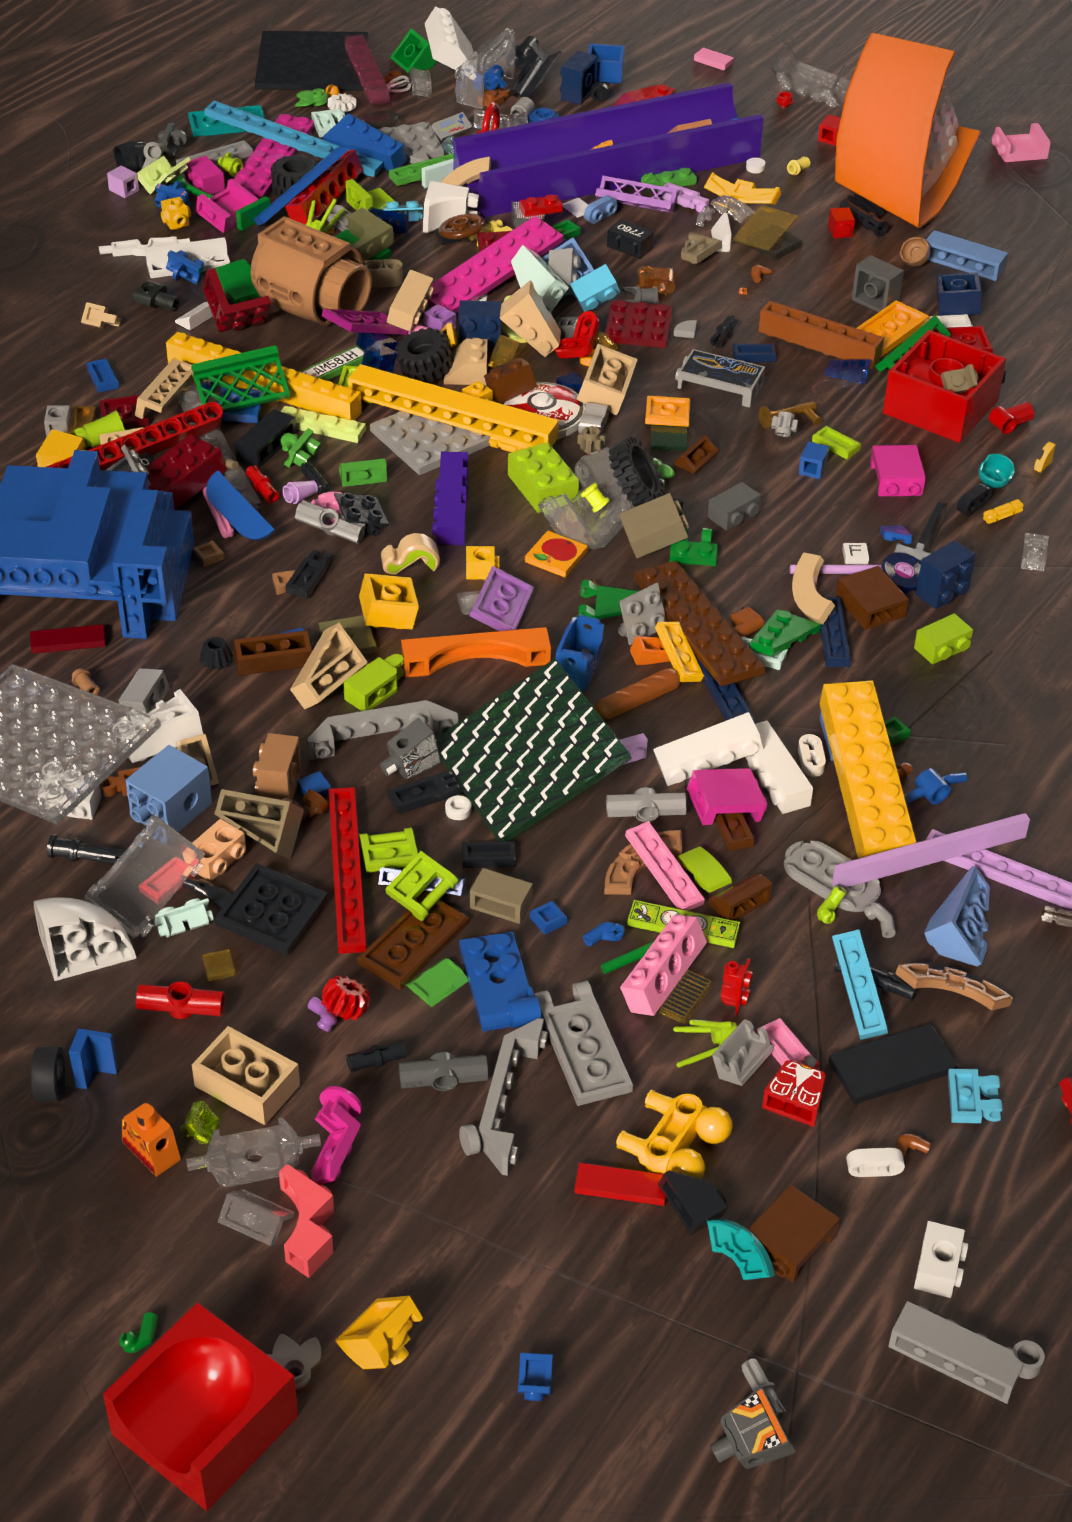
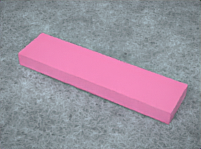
M649 821L626 830V838L677 909L690 911L704 905L705 898Z

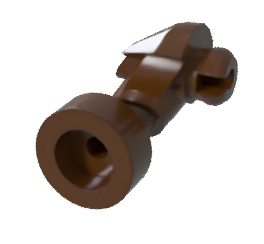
M310 789L302 797L303 805H299L289 797L278 799L292 802L304 809L302 821H306L305 817L309 819L315 814H323L329 807V803L320 794Z

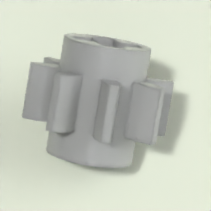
M780 411L778 417L773 416L771 429H775V435L791 437V432H797L798 420L794 419L795 415L793 413Z

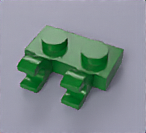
M688 527V528H685V531H686V533H687V536H688V529H689V527ZM702 528L701 542H688V538L671 544L669 562L677 561L680 564L716 566L717 544L711 543L712 529Z

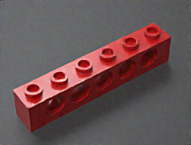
M355 149L348 150L286 205L290 219L306 225L312 201L315 200L316 204L312 222L322 216V213L330 206L333 199H338L340 194L346 190V181L358 178L363 168Z

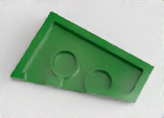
M776 610L751 640L750 649L773 657L790 648L791 643L797 640L800 642L806 640L808 634L812 633L815 635L819 633L821 624L792 615L785 610Z

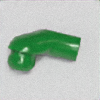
M151 1312L145 1313L139 1331L136 1333L132 1331L124 1332L120 1336L119 1344L125 1352L136 1353L152 1344L159 1320L158 1315Z

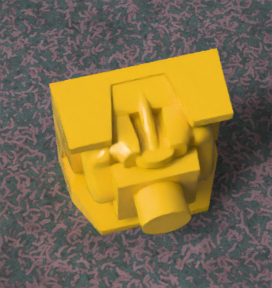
M410 1296L377 1298L335 1342L362 1369L386 1368L389 1360L393 1365H397L409 1355L404 1345L410 1340L408 1332L412 1329V1322L421 1321L423 1317Z

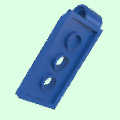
M513 931L459 940V949L482 1032L512 1027V1029L520 1028L538 1018L541 1019L539 1001L537 996H534L532 987H529ZM495 957L498 961L490 963L485 959ZM494 978H501L505 981L503 983L497 984L493 983L491 980Z

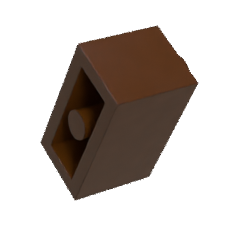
M522 358L513 359L509 364L490 370V373L484 375L487 387L493 390V400L500 404L537 387L530 363Z

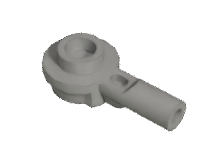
M149 142L145 145L143 152L146 160L142 169L162 157L163 150L158 143Z

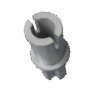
M752 1358L742 1364V1371L753 1392L762 1387L770 1397L780 1420L783 1419L787 1412L774 1390L775 1384L768 1381L757 1359Z

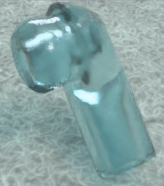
M449 135L442 142L441 146L444 149V153H453L454 136Z

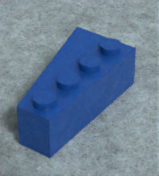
M349 113L323 136V139L338 146L344 145L349 150L355 149L360 154L382 161V169L388 171L401 167L407 161L402 143Z

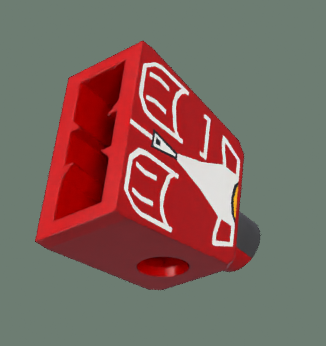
M805 1056L801 1063L792 1060L785 1061L765 1088L762 1108L815 1127L826 1075L823 1071L817 1070L819 1067L818 1060L811 1056Z

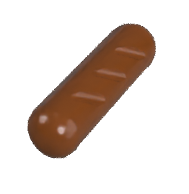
M672 668L661 670L599 699L595 704V713L601 719H613L677 689L681 684L680 675Z

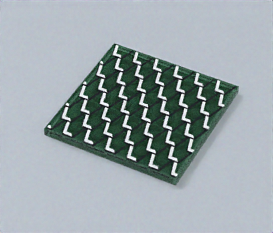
M553 659L435 738L441 761L448 771L453 773L462 791L498 842L510 841L632 759L627 749L556 659Z

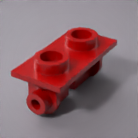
M749 958L745 966L738 964L736 961H730L724 966L721 1000L727 1006H735V1015L737 1016L742 1005L747 1006L751 995V990L747 989L750 987L753 978V972L749 971L751 961Z

